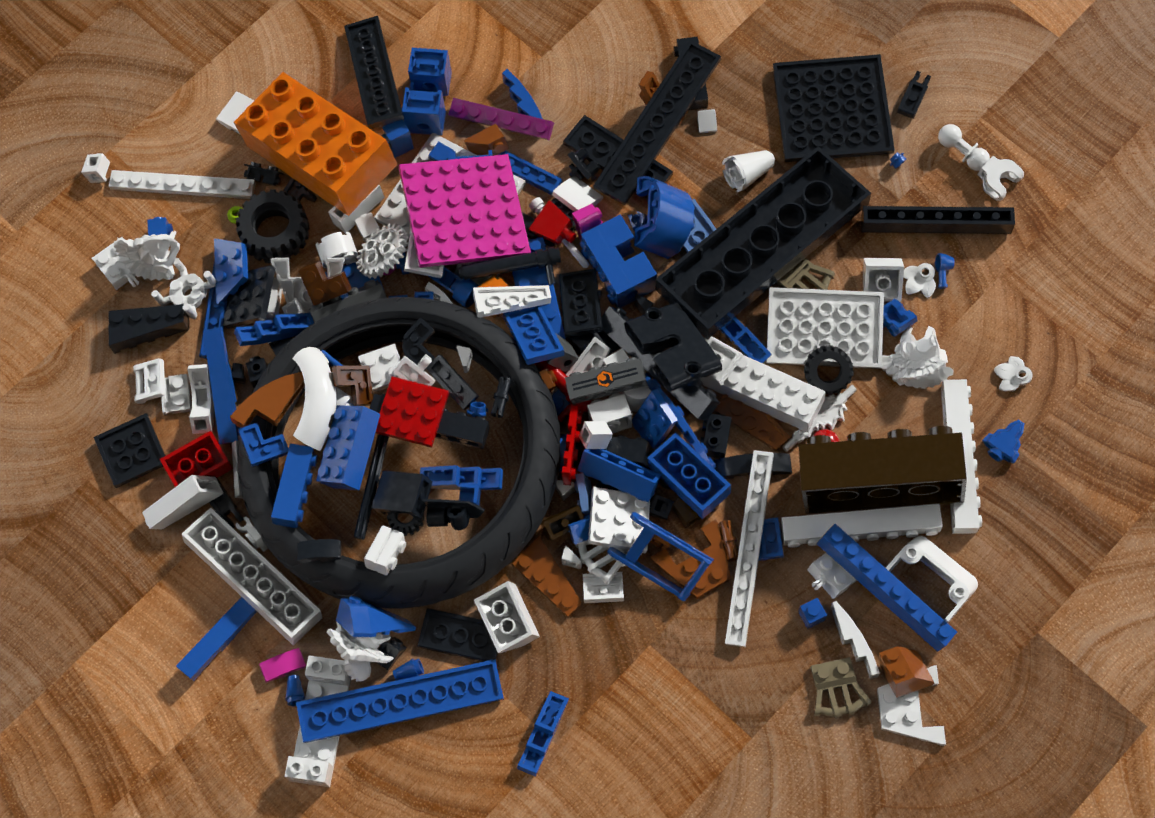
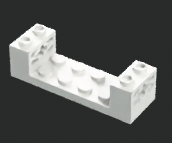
M308 656L305 676L309 681L305 700L349 691L351 676H348V672L345 671V666H343L345 660ZM299 726L294 756H288L284 777L290 782L330 787L340 736L303 743Z

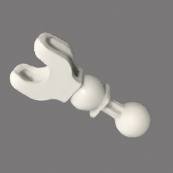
M947 124L940 129L938 133L939 142L947 148L955 147L965 155L962 162L967 161L970 169L979 171L978 176L982 178L983 189L993 199L1001 201L1006 196V188L1001 184V178H1007L1012 182H1019L1024 177V171L1014 161L1009 159L1000 160L994 156L990 158L989 153L985 149L977 148L978 143L971 147L962 139V132L958 126Z

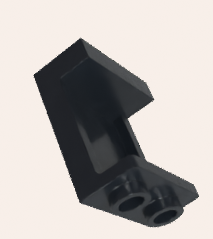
M382 471L377 492L373 499L372 509L381 515H385L386 512L410 514L416 519H422L426 507L422 499H428L433 481L424 474Z

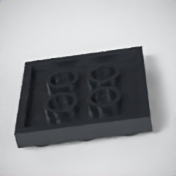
M269 265L248 271V280L239 287L234 295L229 294L227 297L223 321L224 327L229 329L255 323V321L266 320L276 268Z
M147 413L93 437L115 488L164 467L160 459L166 455Z

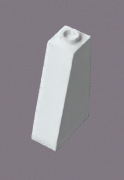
M191 475L142 513L149 529L162 530L221 496L223 491L216 477Z

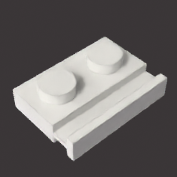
M188 374L165 378V396L161 397L162 413L164 415L191 411Z
M617 572L608 585L603 583V580L594 574H583L584 603L624 601L622 572Z

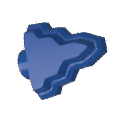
M1016 420L1005 429H998L994 434L989 433L982 440L989 449V456L998 462L1005 460L1014 464L1019 457L1018 449L1021 446L1019 439L1023 434L1025 423Z

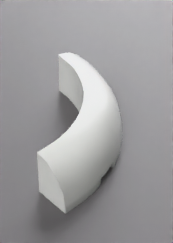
M307 347L297 352L292 358L299 366L305 383L303 413L293 436L304 444L321 451L330 431L328 425L331 415L335 413L336 387H334L333 373L330 371L329 361L318 348Z

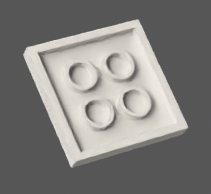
M593 487L591 492L588 544L629 551L644 528L634 522L630 515L632 512H636L649 520L650 501L638 500L635 496L621 491ZM648 544L642 553H646L648 551Z

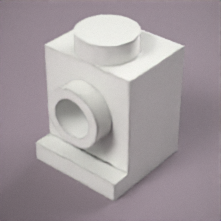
M103 153L87 155L81 173L90 183L106 182L107 178L105 176L110 161Z

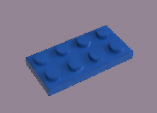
M541 306L503 313V318L527 365L564 356V349Z

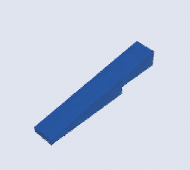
M223 327L203 330L219 444L239 441L238 429L240 427L232 423L230 418L236 410L235 402H237Z
M241 597L176 667L192 681H195L220 651L223 652L257 611Z

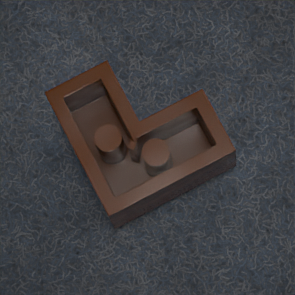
M320 261L307 265L298 271L313 306L345 294L352 289L345 271L327 278Z

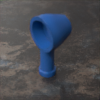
M938 253L935 258V269L939 275V289L948 288L946 271L953 269L955 264L953 257L943 253Z

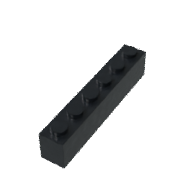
M374 394L370 409L380 413L386 394ZM444 408L435 438L484 449L490 429L489 422L480 416L473 418L463 412H448Z

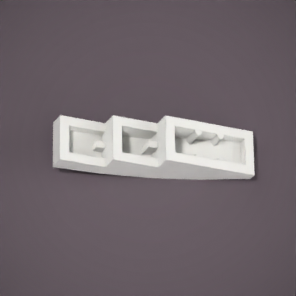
M832 602L831 610L842 645L850 643L856 662L864 660L869 678L878 677L880 674L878 666L863 634L838 602Z

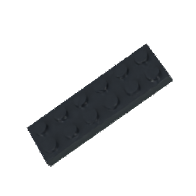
M584 115L563 140V145L574 152L585 148L590 154L587 160L590 162L594 160L604 170L623 142V139ZM655 160L645 176L667 183L673 175V171Z

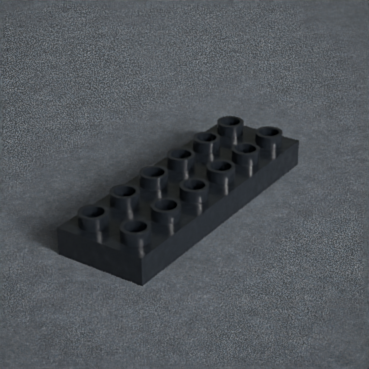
M817 146L658 276L655 281V290L670 304L677 302L698 331L706 339H709L862 211L863 206L869 205L871 192Z

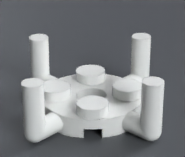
M175 258L173 264L180 271L181 277L170 283L169 296L163 298L157 290H154L151 295L161 306L169 303L174 305L184 304L183 310L191 319H196V308L202 304V299L206 298L207 289L216 286V279L210 271H205L204 277L207 279V282H203L196 274H188L187 268L179 258ZM192 289L191 294L184 296L187 290Z

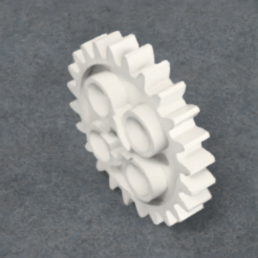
M389 223L387 227L383 225L381 230L377 228L376 233L372 232L371 238H366L367 242L361 245L363 249L358 250L360 255L356 257L358 259L356 262L357 268L363 275L369 278L373 277L374 279L378 275L382 277L384 272L388 274L390 268L394 269L395 263H400L398 261L399 258H404L402 253L407 251L405 247L409 244L407 242L409 239L408 233L396 223L393 225Z

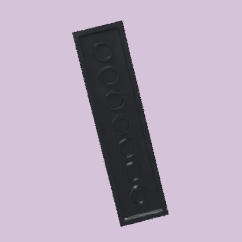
M378 15L345 25L344 28L368 128L374 129L404 120Z

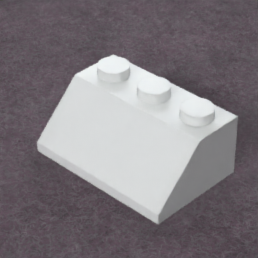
M507 581L474 599L498 653L522 647L540 637L516 584Z

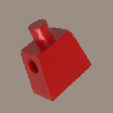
M548 200L529 228L534 235L543 237V239L557 245L563 239L572 243L577 236L575 232L570 230L573 222L550 200Z

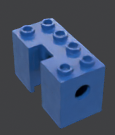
M412 47L408 68L410 88L405 87L402 106L404 122L410 133L428 135L435 133L443 136L446 116L443 96L449 95L452 75L448 50Z
M621 214L582 233L580 242L581 254L586 260L588 259L593 269L596 268V272L598 271L599 278L604 282V287L608 292L609 302L620 308L635 301L637 294L643 297L655 291V281L657 278V273L644 252L626 261L623 260L624 257L634 253V249L631 247L632 243L630 242V240L634 239V235Z

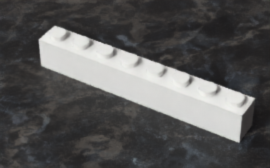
M967 379L943 380L941 385L944 426L951 427L953 433L962 432L967 476L965 502L950 504L952 534L977 533L979 527H982V516L978 515L980 497L976 493V489L979 488V480L975 478L977 460L973 458V452L976 450L975 441H972L974 423L970 422L972 404H969L968 399L971 397V387L967 386Z
M939 504L782 517L780 522L783 546L788 545L790 548L798 547L800 544L816 546V543L834 524L838 525L856 542L859 539L866 538L868 541L878 540L879 537L895 539L901 535L916 537L918 534L924 533L927 536L938 534L943 527Z

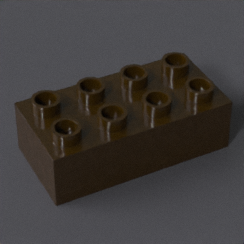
M949 426L932 427L928 430V435L912 436V432L908 429H896L889 431L887 438L871 439V434L867 432H856L849 434L847 441L831 442V438L826 435H816L807 438V444L798 445L801 491L805 514L965 502L967 476L962 432L953 433L952 428Z

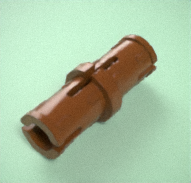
M726 520L719 522L718 525L727 561L731 562V559L736 561L738 559L737 539L733 535L731 521L727 520V523Z

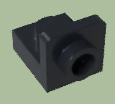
M391 637L390 640L382 643L378 650L383 652L385 656H391L394 659L388 663H377L386 670H390L399 655L407 647L403 645L400 639Z

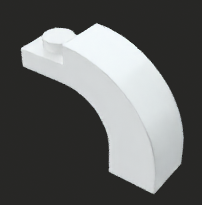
M208 364L189 365L187 370L192 392V410L189 418L192 434L207 433L213 430L215 416Z

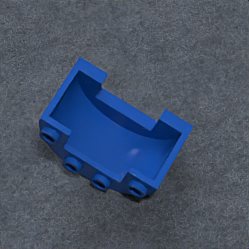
M649 176L638 177L637 195L641 197L648 195L647 224L635 229L634 246L669 259L680 252L694 228L695 206L687 192Z

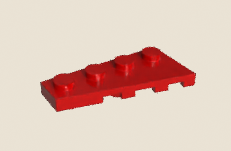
M571 405L569 434L566 437L567 451L564 452V466L562 467L563 485L571 486L572 479H576V468H573L574 461L578 460V449H575L576 443L580 442V431H577L578 424H582V413H579V406Z

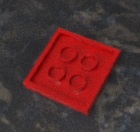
M392 376L380 410V418L375 433L432 448L449 391Z

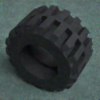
M823 345L818 349H814L807 356L808 358L804 363V373L810 385L824 390L825 394L833 395V393H840L842 389L845 390L848 383H851V378L854 374L853 363L842 349L833 345ZM825 359H833L840 366L839 375L831 381L822 380L817 373L818 365Z

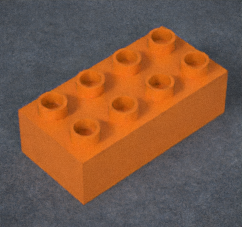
M284 72L233 122L248 148L348 216L398 165L385 138Z

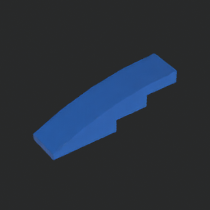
M506 69L502 73L503 83L510 88V97L517 103L518 113L543 119L529 92Z
M310 313L275 315L273 320L255 321L254 326L236 327L234 334L240 346L258 345L297 336L304 329L314 324Z
M736 317L719 329L745 356L760 363H764L772 356L768 349Z
M457 465L420 468V474H424L433 481L431 489L459 490V483L478 484L480 490L502 489L503 470L501 468H460Z
M550 691L535 722L525 751L517 765L518 770L536 777L569 698Z

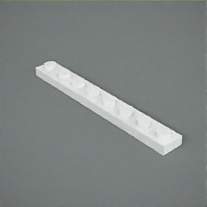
M119 170L111 171L109 181L110 190L251 199L250 197L254 195L256 185L255 180Z

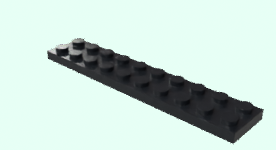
M689 40L593 185L594 189L623 205L627 204L637 188V178L646 175L721 61L720 55Z

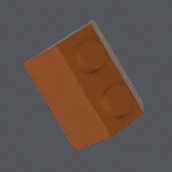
M896 646L879 653L880 667L896 698L934 684L918 651Z

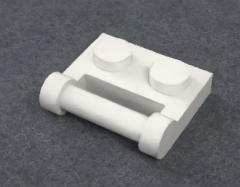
M158 358L133 366L134 373L136 374L135 403L142 404L148 400L165 396L164 360Z

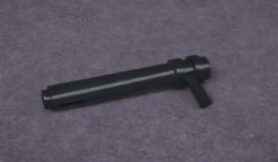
M548 247L547 250L537 249L531 253L462 265V268H458L460 279L470 280L528 268L545 267L548 285L551 286L556 284L552 266L560 263L561 257L559 248Z

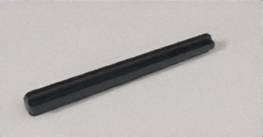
M380 434L377 436L354 532V537L358 540H364L366 537L373 499L376 494L389 439L388 436Z

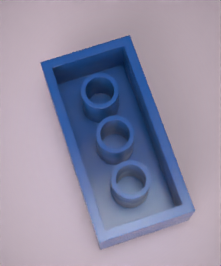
M337 405L326 447L323 451L320 468L318 469L317 482L335 489L360 490L380 413L364 406Z
M676 432L647 458L648 467L660 474V479L702 519L731 494V484Z

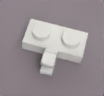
M427 354L423 356L418 365L404 356L392 370L401 379L432 386L435 382V379L424 371L432 362V358Z
M244 517L246 521L244 527H241L238 523L235 524L240 532H247L245 536L256 549L260 547L263 552L268 549L248 517Z

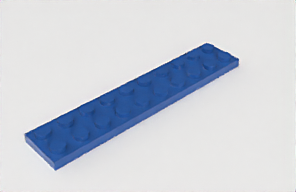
M494 659L296 702L303 743L496 702L504 700L496 660Z

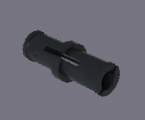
M499 377L497 391L493 395V399H495L491 412L493 417H496L498 410V418H503L505 404L509 400L508 391L512 381L510 378L506 377V380H504V377Z

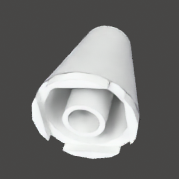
M767 150L728 156L722 162V165L725 164V170H723L724 177L732 189H738L737 192L743 191L774 166L775 157Z

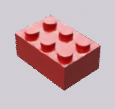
M212 431L203 434L160 459L175 487L191 475L215 476L218 478L233 469Z

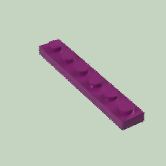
M453 98L448 114L454 118L487 126L496 124L500 129L545 140H550L554 126L553 121Z

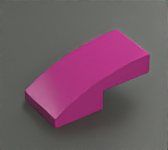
M296 648L260 663L259 666L267 683L283 678L288 673L304 669L306 664L300 649Z

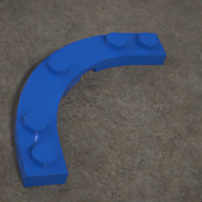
M645 373L648 388L650 391L659 390L678 421L675 426L683 434L686 443L715 468V463L706 454L708 452L706 446L699 442L684 419L682 409L673 404L655 378L652 380L651 376Z

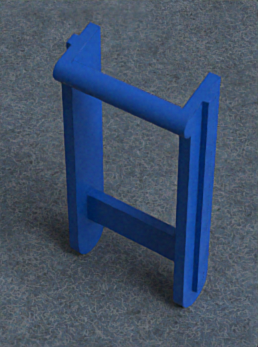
M632 512L630 518L644 528L627 554L614 547H609L607 550L608 554L678 596L680 600L686 601L714 559L640 514ZM654 534L701 562L684 589L637 562V559Z

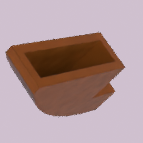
M302 372L281 377L259 388L230 416L232 423L242 428L250 425L255 416L258 415L277 427L305 386Z

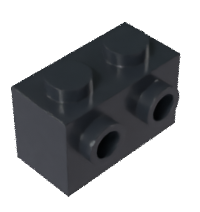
M711 414L707 421L704 420L702 431H706L705 438L701 437L700 443L702 442L706 446L708 457L725 458L732 417Z

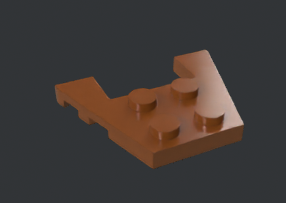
M716 519L701 528V532L710 544L709 547L701 552L714 559V561L708 566L690 593L696 599L731 580ZM666 549L650 557L654 564H657L683 588L701 564L697 559L690 557L676 565Z

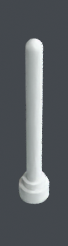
M537 197L530 202L529 208L533 213L539 214L544 208L545 203L540 197ZM563 239V244L583 268H588V261L575 245Z

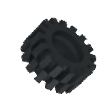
M387 512V520L392 530L402 532L404 536H407L408 533L413 535L414 531L418 532L420 530L419 527L423 526V521L425 520L423 514L422 519L413 517L409 523H402L398 520L399 513Z

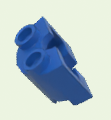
M896 299L884 305L883 328L886 327L893 337L913 326L918 321L917 316L910 310L906 311L903 304Z

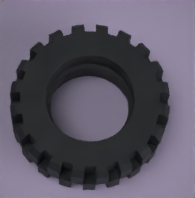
M270 190L267 193L261 191L260 195L256 196L254 194L250 197L251 200L249 202L246 200L242 204L243 209L240 208L237 213L236 230L241 242L246 244L247 253L250 256H254L258 261L263 259L265 263H271L272 258H289L290 260V256L293 254L295 256L300 253L299 249L305 247V240L309 239L310 225L302 204L299 200H296L295 196L292 194L287 195V192L282 190L279 193L276 190ZM282 216L289 219V224L285 231L275 237H263L257 234L259 225L269 217Z

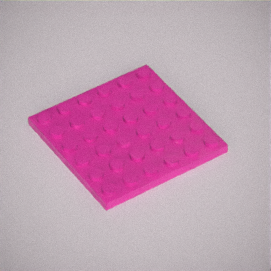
M508 154L399 164V172L419 268L494 260L531 253Z

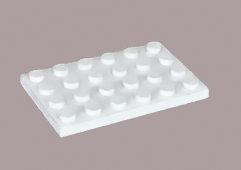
M770 287L767 349L772 356L766 360V363L805 365L807 356L814 349H818L823 345H833L842 349L850 357L853 367L881 369L884 292ZM825 359L818 365L840 367L838 362L833 359Z

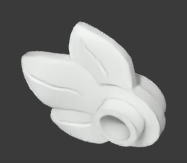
M923 263L918 267L909 266L904 269L903 278L907 279L905 286L906 294L910 295L922 291L923 295L929 298L934 293L936 287L933 279L935 269L931 264ZM927 269L929 274L923 275L922 270Z
M1010 356L1008 363L1000 364L994 368V372L1003 379L999 386L1001 391H1015L1020 385L1028 384L1033 377L1032 371L1025 367L1023 360L1019 357ZM1021 373L1026 374L1024 377L1019 376Z

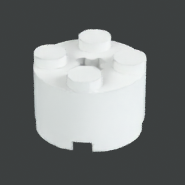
M341 232L327 235L321 239L322 243L318 244L317 242L315 244L324 268H327V258H345L344 264L346 265L357 262L356 257L358 253L350 232H346L347 235H342Z

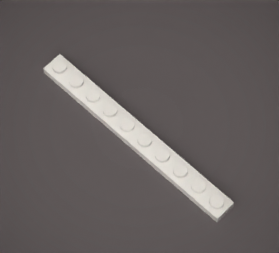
M756 450L753 452L725 639L726 645L746 647L774 457L773 452Z

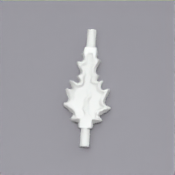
M851 385L842 394L825 396V401L809 431L805 432L801 429L794 431L792 438L782 448L788 452L797 443H801L805 438H809L814 430L818 431L819 427L824 429L826 426H829L833 430L838 420L844 422L843 411L848 410L845 403L857 391L856 388Z

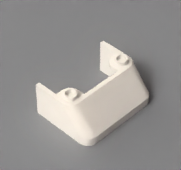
M917 536L905 545L886 567L891 572L901 559L908 564H915L920 560L951 585L948 592L949 597L957 605L944 619L947 623L950 622L978 587V582L973 575L923 536Z

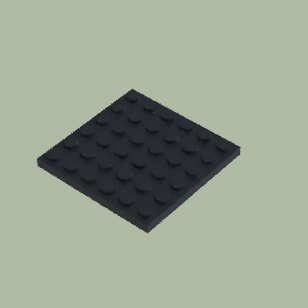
M881 54L773 63L784 162L800 161L817 146L832 159L894 154L895 148Z

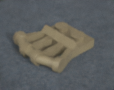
M804 258L776 283L782 288L797 287L798 289H809L801 282L805 278L817 289L828 290L830 281L834 279L835 273L829 269L814 265ZM809 272L823 275L822 283Z
M850 657L810 667L817 691L814 716L825 715L837 719L845 714L849 716L854 715L860 708L872 703L857 683ZM849 685L852 686L860 697L853 704L851 703L847 688ZM841 687L846 706L838 708L833 689ZM823 691L828 692L832 708L821 707Z

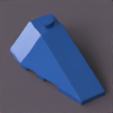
M350 596L340 600L336 621L352 637H376V634L379 632L383 635H389L390 631L403 633L416 630V626L408 619L362 601L358 597Z

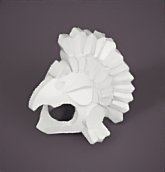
M172 231L170 235H143L141 238H136L135 241L117 237V241H114V248H116L119 261L124 263L125 268L129 269L131 273H135L137 277L142 276L144 280L150 279L152 281L157 279L160 281L162 278L170 280L175 275L173 263L180 250V244L174 239L176 231Z
M910 326L903 332L900 344L895 347L894 351L896 354H891L890 356L882 355V370L886 371L887 375L891 376L892 380L897 382L899 386L905 384L907 387L913 386L926 389L927 387L933 388L935 385H940L943 380H947L949 376L953 375L954 370L946 366V363H948L946 351L940 349L935 329L928 326L925 336L916 341L915 337L911 334L913 328Z
M338 622L336 630L331 628L327 630L328 635L331 637L330 642L336 646L342 659L345 660L343 666H345L348 676L352 677L351 680L356 679V682H362L370 677V662L388 663L394 659L391 656H385L383 652L378 650L380 644L390 640V635H383L379 632L376 634V637H352Z

